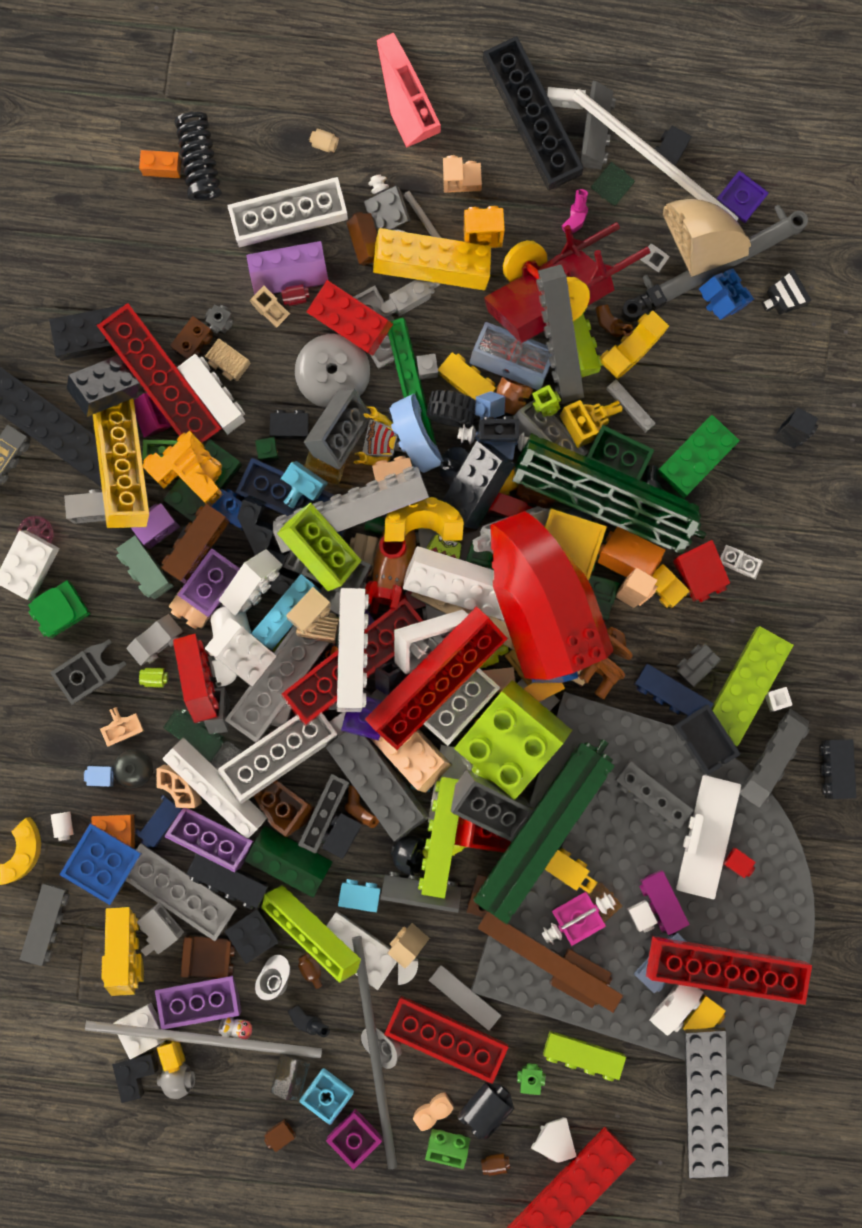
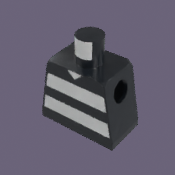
M793 269L768 289L767 295L769 298L762 301V306L766 312L775 308L778 314L781 315L807 306L811 302V298Z

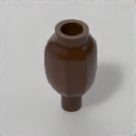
M309 953L298 958L300 961L298 968L302 976L308 982H312L315 989L322 986L319 979L321 970L317 961Z

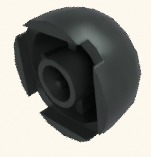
M128 750L120 754L113 768L116 780L127 788L143 786L152 776L153 771L151 759L139 750Z

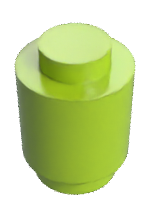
M145 668V670H140L139 683L145 687H164V684H168V672H165L164 668Z

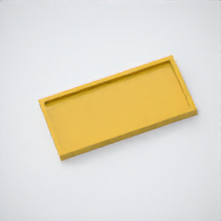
M551 509L545 528L582 570L589 581L607 526Z

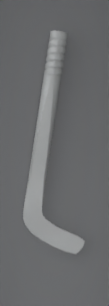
M407 191L404 197L432 237L441 238L411 192Z

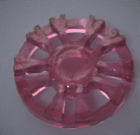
M27 517L21 521L17 528L18 534L19 531H24L22 528L25 524L28 532L41 539L43 537L46 538L49 543L52 542L53 528L49 521L43 517ZM35 519L40 520L38 526L35 525ZM49 529V536H45L43 531Z

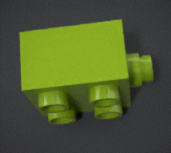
M511 680L454 749L473 764L472 773L495 783L515 800L563 745L572 729L514 680Z

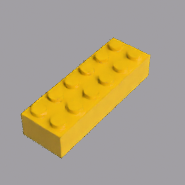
M379 228L375 242L373 273L485 290L490 278L491 246Z

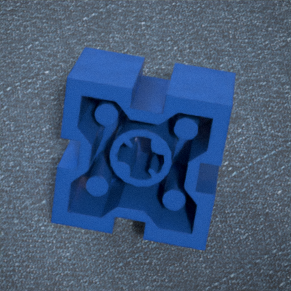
M733 268L725 271L723 274L720 273L713 276L699 288L703 298L711 302L706 306V309L709 312L713 311L720 320L728 317L730 314L733 315L752 302L754 298L746 287L743 288L740 283L742 280Z

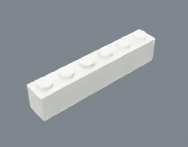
M184 737L163 758L180 777L242 836L249 838L267 819L249 799L240 804L219 774V771Z

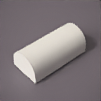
M548 87L547 96L553 107L583 109V106L572 98L576 89Z

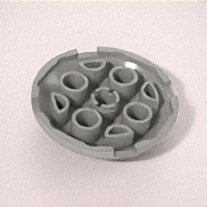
M325 334L312 339L302 348L295 364V379L299 390L310 402L319 407L326 408L337 391L355 388L358 395L361 396L369 383L370 364L363 349L340 334ZM332 365L337 368L334 374L327 372V369Z

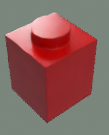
M732 848L723 865L740 877L745 878L746 876L750 877L754 872V864L756 862L737 848Z

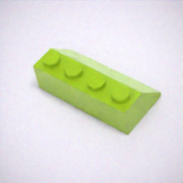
M582 314L573 321L581 378L600 372L601 366H603L600 355H597L595 348H597L596 340L594 337H591L589 332L591 330L590 322L588 319L585 320L584 314Z
M309 503L288 520L277 533L327 591L342 586L362 561L312 503Z

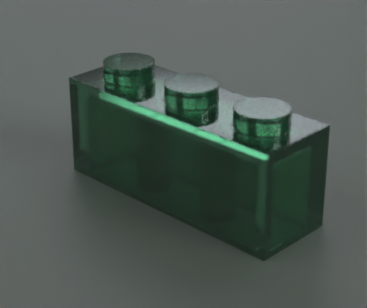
M184 708L182 710L176 709L163 727L180 740L184 737L209 761L214 760L226 743L222 740L224 736L220 733L209 734L203 721L194 723L189 711Z

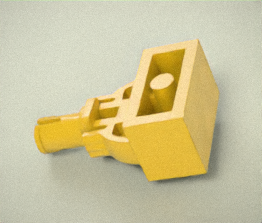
M581 400L563 408L560 418L577 448L594 441L602 425L609 423L608 417L622 412V406L619 405V401L600 407L599 403L583 405Z

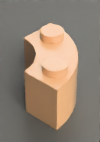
M162 765L157 768V788L164 789L171 794L175 800L176 808H196L202 804L201 796L169 765Z

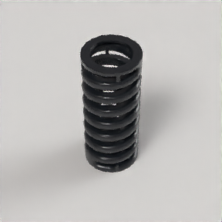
M203 112L181 114L175 118L174 123L177 128V137L179 138L178 144L181 148L180 155L183 158L182 165L185 167L183 172L186 176L185 183L188 186V198L192 201L215 199L222 194V191L217 187L220 185L219 179L215 178L218 175L217 169H214L216 161L211 159L215 153L210 149L213 146L212 141L209 140L211 132L206 130L209 127L208 116ZM192 117H199V119H200V120L190 121V122H187V123H185V121H184V120H186V119H188V118H192ZM211 191V193H199V192Z

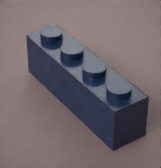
M645 664L634 682V685L637 686V691L644 695L649 693L654 696L653 700L661 705L663 703L669 705V710L677 715L682 713L688 716L704 705L708 704L712 708L714 704L649 664Z

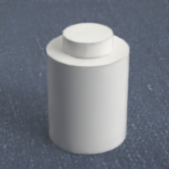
M64 812L51 815L54 838L58 837L59 841L70 839V835H74L71 813Z

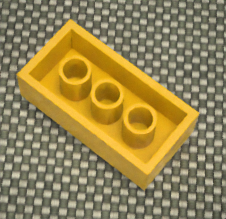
M130 907L106 908L104 987L111 996L135 995V988H138V976H135V969L139 967V959L136 957V949H139L138 937L136 938V930H139L137 923L139 919L136 918L135 913L132 912Z

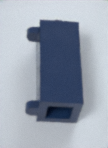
M163 794L160 798L164 801L142 831L138 829L135 831L141 838L140 842L148 848L150 846L156 847L183 809L176 808L175 802Z

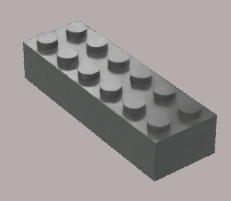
M344 732L326 747L393 841L401 840L430 817L384 753L370 738Z

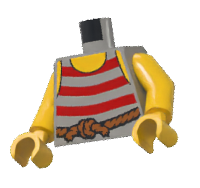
M367 406L371 410V414L364 413V417L372 418L373 420L370 419L363 451L354 454L358 455L360 460H356L354 463L375 466V463L378 461L387 460L388 462L390 459H393L395 451H403L399 446L398 434L396 435L392 429L391 424L393 422L385 415L377 412L375 407Z

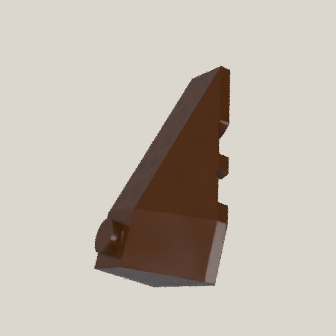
M278 780L254 795L271 826L285 837H288L305 825L315 810L313 805Z

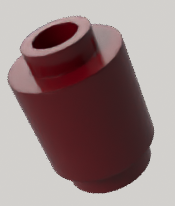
M303 284L285 287L284 290H281L284 305L289 304V306L307 303L306 299L310 298L308 287H304Z

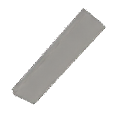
M442 965L439 966L429 979L433 985L487 1030H490L501 1017L499 1012L476 993L471 992L469 987Z

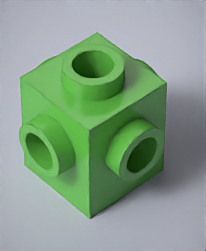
M527 1063L526 1066H522L521 1071H518L517 1083H520V1093L540 1095L541 1086H545L546 1074H542V1068H538L537 1064Z

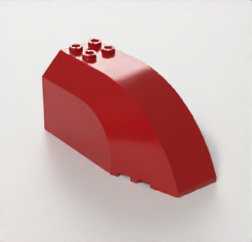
M526 511L491 524L492 569L494 568L493 589L524 678L550 680L575 673L607 659L614 650L594 591L585 574L551 533Z

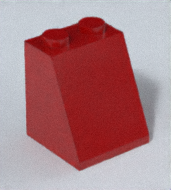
M713 540L678 556L673 561L684 585L690 591L689 594L693 602L699 600L701 603L710 598L709 594L713 592L719 594L727 590L726 586L730 584Z

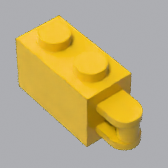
M561 847L552 857L545 870L577 891L580 887L591 894L598 882L587 875L589 873V870L586 869L587 864L580 859L574 861L570 858L571 853ZM587 878L589 882L584 887L581 883Z

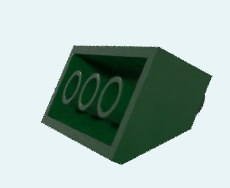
M264 826L249 851L245 862L314 898L333 861L299 846V843Z

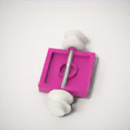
M584 892L552 911L559 926L557 927L556 924L551 923L550 929L547 930L543 927L544 932L542 935L547 944L551 942L554 945L556 938L560 941L562 940L561 932H564L571 946L606 927L598 913L599 909L602 913L607 914V909L615 910L613 906L616 903L611 894L606 895L604 892V898L596 897V904L594 905L587 892Z

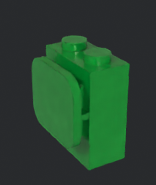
M68 580L55 588L49 589L28 604L30 608L28 612L34 621L37 620L40 626L38 628L44 637L47 636L51 639L91 614L72 583Z

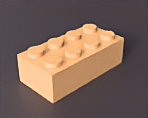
M419 729L398 750L393 748L381 736L379 741L371 739L418 791L426 793L452 766L446 757Z

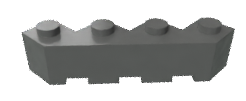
M792 709L787 711L779 722L777 731L766 744L764 753L754 764L751 775L741 786V796L758 807L763 802L766 804L772 796L771 791L777 781L779 782L784 776V769L789 760H792L796 755L797 746L810 731L807 719Z

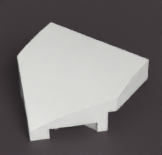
M563 1117L546 1123L545 1126L541 1125V1131L536 1142L532 1144L531 1149L557 1163L577 1157L567 1118Z

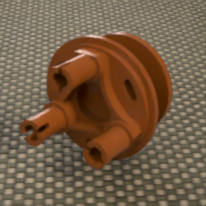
M614 627L608 628L607 632L614 650L612 653L623 659L631 660L633 655L626 648L625 634ZM609 658L582 669L580 674H578V678L584 679L586 683L589 682L594 672L603 676V681L594 692L601 699H605L618 680L625 678L623 670Z

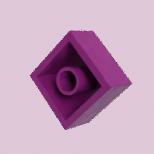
M355 1108L327 1136L326 1142L354 1170L382 1142L383 1137Z

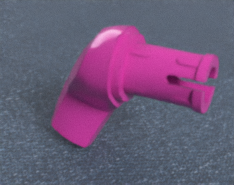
M580 189V194L579 190L576 191L575 203L571 206L570 218L562 225L564 233L566 225L571 226L572 233L574 234L584 224L588 213V207L586 206L588 192L584 189Z

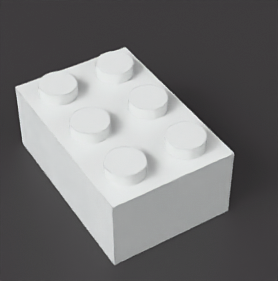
M27 530L19 531L0 568V586L27 600L34 599L60 548Z
M265 549L243 564L219 601L235 616L240 612L245 613L252 604L255 606L261 601L262 593L264 594L271 587L269 583L279 576L280 573L278 571L282 564Z
M231 618L226 621L205 647L208 652L251 686L256 683L276 658L275 654Z

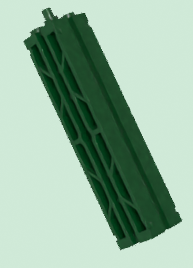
M533 433L530 434L524 450L516 462L513 482L523 484L527 488L668 549H674L675 552L680 554L684 552L685 548L688 549L692 543L691 535L702 540L706 536V532L699 530L701 527V514H699L698 505L690 504L680 497L549 440L539 438Z
M602 739L597 748L588 742L577 745L574 753L571 754L534 808L532 815L506 849L479 892L474 896L473 901L493 914L506 925L606 780L608 773L614 768L615 765L611 763L613 759L603 753L609 744Z

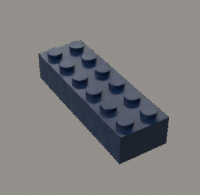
M251 458L236 490V494L239 497L245 499L248 495L261 499L267 502L266 509L286 516L294 514L295 510L304 508L309 503L326 502L334 496V494L325 490L316 500H311L307 496L302 495L295 507L291 508L288 506L289 504L286 505L283 502L292 490L291 485L281 479L284 472ZM348 528L337 532L342 539H344Z

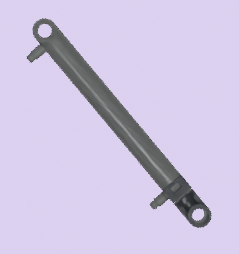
M777 205L774 209L780 221L749 237L751 247H749L748 256L691 277L689 270L661 285L657 284L654 286L648 275L643 276L648 290L638 297L625 302L621 312L622 317L628 322L636 321L645 313L659 309L668 301L710 280L713 276L731 269L793 235L800 234L808 223L807 215L802 211H795L787 217L781 206ZM793 220H798L801 226H796ZM628 307H633V308H635V309H636V313H635V314H630V313L627 311V308H628Z

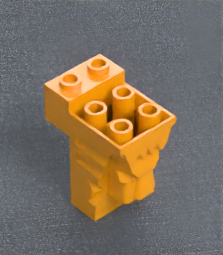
M190 431L187 434L185 432L181 434L177 439L178 442L173 447L169 446L163 452L164 456L162 458L155 453L154 455H148L144 459L142 467L163 488L176 476H179L209 506H212L224 495L215 484L222 473V464L204 449L205 447Z

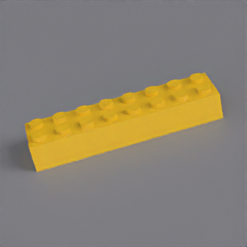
M132 398L93 414L107 528L146 527L149 518L136 414Z

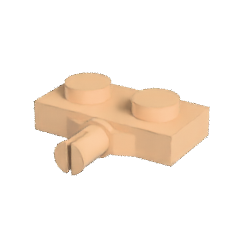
M117 707L109 710L114 721L100 729L107 747L144 732L136 713L128 717H121Z

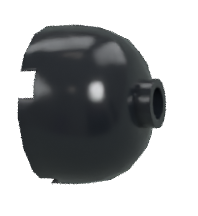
M410 835L403 837L397 844L393 845L391 855L393 856L394 865L399 871L414 876L413 872H419L423 858H425L422 853V848L426 846L425 839Z

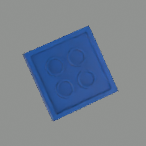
M90 823L60 875L111 905L142 853Z

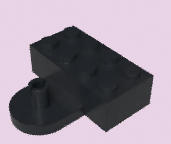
M476 441L471 452L462 447L448 449L443 454V461H441L440 465L441 477L450 485L442 501L451 505L460 513L464 522L463 527L478 529L516 465L494 446L480 441Z

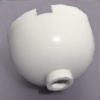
M208 652L212 674L217 680L215 682L217 688L231 684L237 675Z

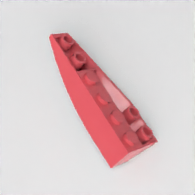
M391 33L378 39V51L391 116L406 148L441 133V124L395 34Z

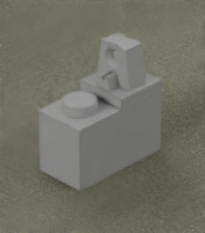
M160 902L137 921L140 930L148 936L146 939L148 944L141 949L145 956L153 950L158 954L161 953L184 933Z

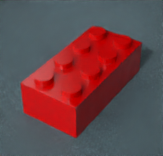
M326 280L307 310L308 314L372 356L393 326V323L328 280Z
M196 634L174 639L173 644L184 702L194 723L217 717L216 709L219 706L213 694L216 691L213 681L210 679L212 672L207 664L209 657L204 649L202 640L198 641Z

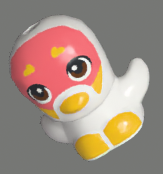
M233 1017L223 1018L219 1026V1034L222 1037L232 1036L239 1039H248L252 1034V1025L246 1020H234Z

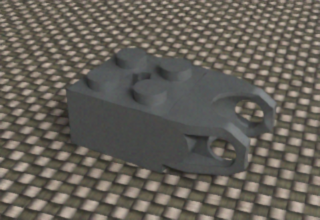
M110 639L102 644L90 646L50 672L71 705L76 704L114 679L119 670L127 665L125 661L113 666H107L103 663L102 654L112 644ZM76 673L83 675L81 683L73 681Z

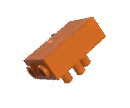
M617 527L614 532L610 531L608 534L606 545H601L598 552L600 555L598 563L625 577H628L636 568L652 577L661 563L666 550L657 546L659 545Z

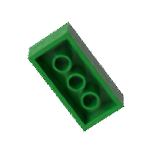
M711 415L662 465L657 474L685 498L740 440Z

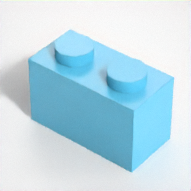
M347 879L346 882H342L338 906L377 913L381 888H378L376 883L366 882V885H360L357 880Z

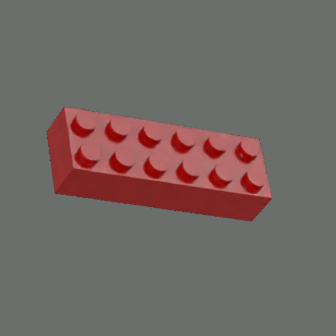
M402 995L384 1035L491 1084H493L508 1050L507 1043Z

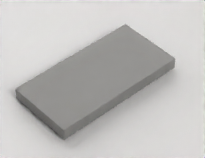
M376 286L354 296L355 299L381 315L380 306L385 302ZM392 315L386 318L389 321L394 320ZM388 334L375 354L371 355L378 369L395 361Z

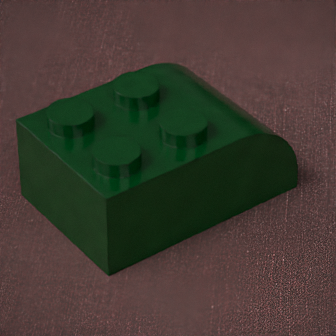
M602 425L587 457L640 480L654 449Z

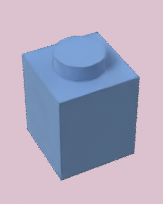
M492 391L476 396L475 415L482 418H496L504 415L505 396Z

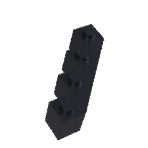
M248 495L242 502L237 518L255 556L267 549L282 564L278 571L280 573L279 576L269 584L273 592L284 595L300 575L284 569L283 566L290 551L282 553L278 546L272 544L275 538L273 524L261 520L267 502Z

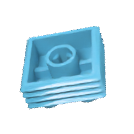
M323 1068L301 1097L300 1103L331 1125L352 1097L354 1091ZM329 1092L332 1099H326L325 1101L322 1093Z

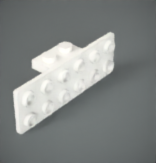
M702 776L693 817L690 816L688 828H690L689 835L685 836L683 847H685L676 890L715 899L741 784L710 776Z

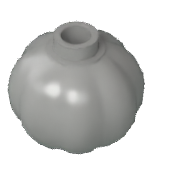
M184 1062L179 1066L180 1070L169 1073L168 1070H162V1073L157 1077V1085L161 1086L163 1093L171 1099L184 1097L195 1085V1074Z

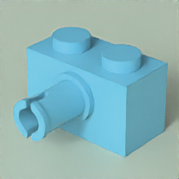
M297 461L291 462L281 477L282 480L292 487V490L283 502L286 505L289 504V507L294 508L302 495L307 496L311 500H316L328 482Z

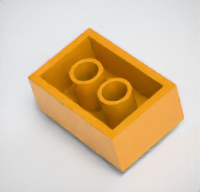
M489 206L487 209L470 207L468 210H464V242L491 246V248L502 247L504 237L503 208Z

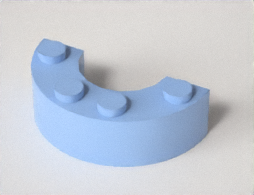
M415 394L393 403L389 408L393 419L391 426L394 433L398 434L400 438L399 446L401 450L407 452L412 460L413 467H418L421 472L425 473L440 466L441 461H443L441 454L424 428L421 420L422 410Z

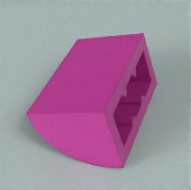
M143 393L134 400L136 418L144 437L158 434L171 427V424L147 393Z

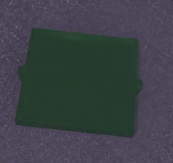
M611 162L593 183L591 189L598 193L601 199L607 200L615 207L635 183V180L627 175L625 170H621Z

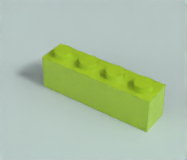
M549 1031L543 1051L547 1061L553 1063L561 1061L565 1063L566 1067L571 1069L580 1067L584 1069L585 1073L590 1075L599 1073L603 1075L602 1078L609 1081H614V1079L620 1080L626 1060L625 1054L553 1031Z

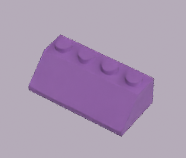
M321 241L246 255L254 295L263 286L272 294L281 293V290H284L285 287L303 284L304 287L309 288L324 285L326 280H328Z
M188 808L181 810L165 835L166 838L233 872L241 868L251 850L253 842Z
M233 976L155 990L161 1029L239 1016L242 1012Z

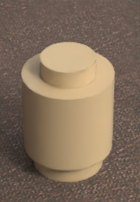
M321 129L312 132L310 136L312 147L328 153L330 151L335 152L339 141L335 134Z

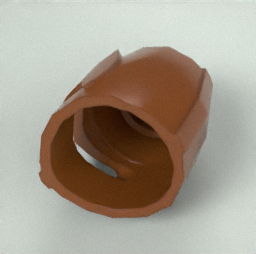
M502 377L495 393L505 396L504 415L505 413L515 415L526 405L524 398L529 399L533 389Z

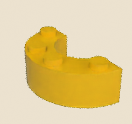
M654 311L648 315L645 313L638 320L639 325L630 336H624L619 346L614 345L610 351L606 350L600 356L601 364L617 379L629 371L668 329L669 325Z
M434 497L426 498L387 514L385 519V542L404 541L408 532L419 528L436 531L441 535L443 541L462 540L463 518L451 505Z
M31 817L25 818L11 831L16 840V851L11 860L5 864H0V885L23 878L33 869L38 861L41 851V837Z

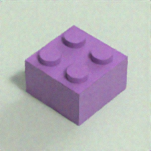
M155 504L149 508L147 526L131 527V529L142 544L151 549L180 526L164 505Z

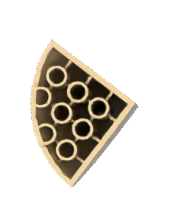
M683 199L664 206L663 217L691 277L748 256L749 247H751L748 236H746L733 216L718 205L704 200Z

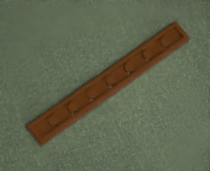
M488 911L478 926L479 930L612 1013L615 1012L624 996L510 924L506 925Z

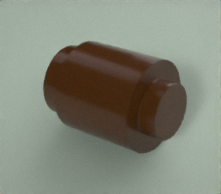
M504 1153L489 1155L481 1159L483 1175L508 1173L507 1169L511 1168L509 1156L505 1157Z

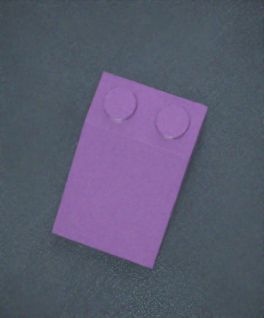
M211 548L177 595L209 618L221 604L219 601L220 597L240 568Z

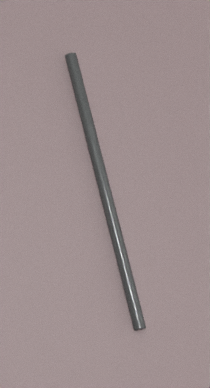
M362 936L352 937L354 953L361 959L357 975L388 1169L397 1168V1160Z

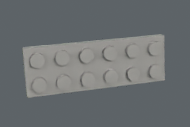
M140 843L136 850L142 854L126 881L216 941L237 907L208 889L202 883L197 884L191 881V876L187 875V873Z

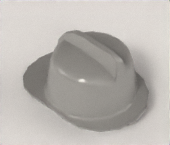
M274 955L265 963L255 983V991L259 998L272 1000L286 991L287 980L290 975V965L284 956Z
M376 1028L382 1067L391 1069L396 1065L397 1058L402 1054L400 1043L384 1035L383 1032ZM364 1029L361 1034V1041L364 1048L370 1054L367 1032Z

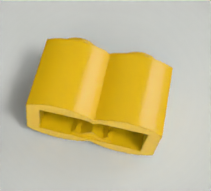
M664 564L652 576L657 579L655 585L658 587L655 592L660 596L659 601L666 608L668 606L673 608L690 592Z
M166 1041L157 1047L163 1070H168L169 1073L180 1070L179 1066L186 1061L180 1042Z

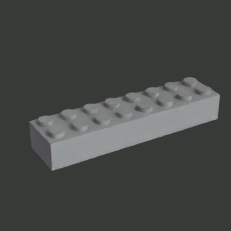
M411 466L404 469L403 473L397 475L395 473L389 474L384 480L379 482L377 480L371 481L366 484V487L360 489L359 487L352 488L347 494L342 496L337 494L332 496L329 501H318L313 505L335 531L339 532L429 498L419 468ZM303 508L295 510L294 514L289 516L281 515L275 519L276 521H273V533L282 553L291 549L277 533L288 520Z

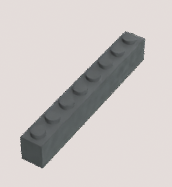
M557 265L539 270V279L536 280L539 292L541 291L542 293L539 296L541 307H544V311H541L543 321L547 324L544 327L546 338H549V342H546L547 349L552 355L549 357L551 368H554V371L551 372L553 382L556 383L554 391H557L562 404L584 398L567 276L562 265Z

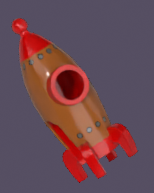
M385 529L381 533L373 561V581L368 582L365 586V594H369L368 604H371L370 613L377 614L379 604L389 605L390 608L397 609L400 601L404 598L407 600L406 595L403 594L405 591L403 584L407 568L416 550L417 539L415 529L407 533L404 541L385 542Z

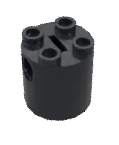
M485 1082L461 1109L458 1119L465 1125L469 1124L473 1128L471 1132L478 1139H489L515 1109L511 1093L501 1084Z

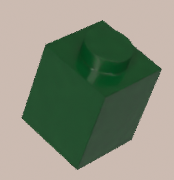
M274 437L255 440L260 462L279 460Z

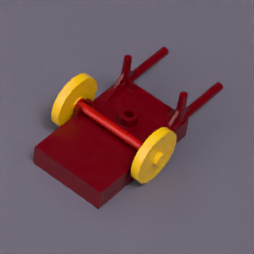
M615 222L584 241L575 239L571 226L566 225L564 230L567 242L561 254L547 261V253L544 248L535 241L526 240L510 249L503 263V274L510 283L484 297L487 310L522 344L543 332L544 327L547 326L541 314V311H544V307H541L539 296L542 293L541 291L539 292L536 280L539 279V270L562 265L567 276L573 321H575L583 314L588 305L615 291L611 277L613 274L649 255L651 251L648 247H645L611 266L604 263L601 251L596 250L594 252L595 262L582 250L620 229L619 224Z

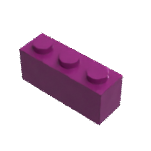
M659 870L640 880L642 885L639 888L644 897L648 896L650 900L648 904L653 914H657L659 918L657 925L661 932L665 931L667 935H670L690 925L663 870Z

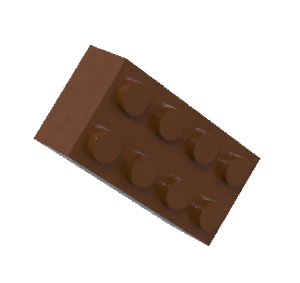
M208 504L198 509L194 522H190L184 530L186 533L183 538H179L173 545L174 551L171 555L167 554L162 561V569L186 584L230 522L224 515Z

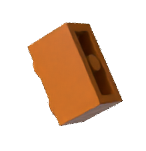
M141 150L139 169L143 176L180 178L182 160L178 152Z

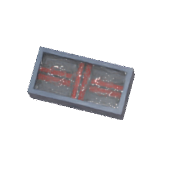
M485 322L472 351L469 363L539 390L542 388L551 366L549 357L552 355L548 352L547 345L531 339L521 344L508 330Z

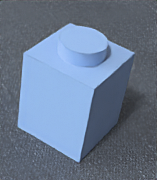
M88 766L84 772V781L87 782V786H113L114 767Z

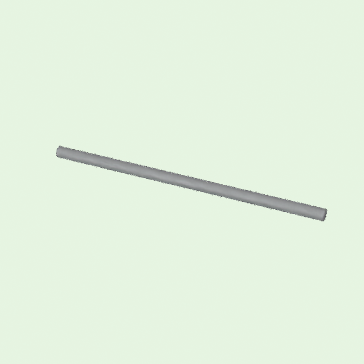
M87 1020L85 1025V1031L314 1058H321L322 1048Z

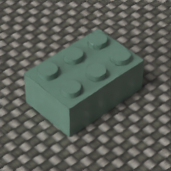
M133 536L116 548L119 552L117 554L118 559L122 564L130 568L128 573L133 580L140 582L141 585L138 587L145 596L156 599L174 587L147 547L142 544L137 536Z

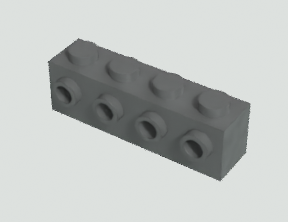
M628 762L615 779L620 790L624 793L627 791L634 795L632 797L633 800L640 805L645 803L649 806L648 811L656 817L658 815L665 819L663 823L671 829L674 827L680 829L694 811L632 762Z

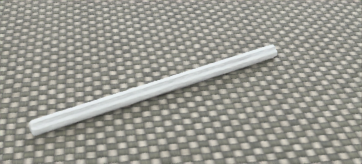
M577 89L574 92L572 98L694 197L698 200L718 205L731 214L736 221L738 220L734 213L582 90Z

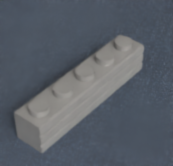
M617 380L607 387L606 390L616 401L620 402L622 408L645 433L656 424Z

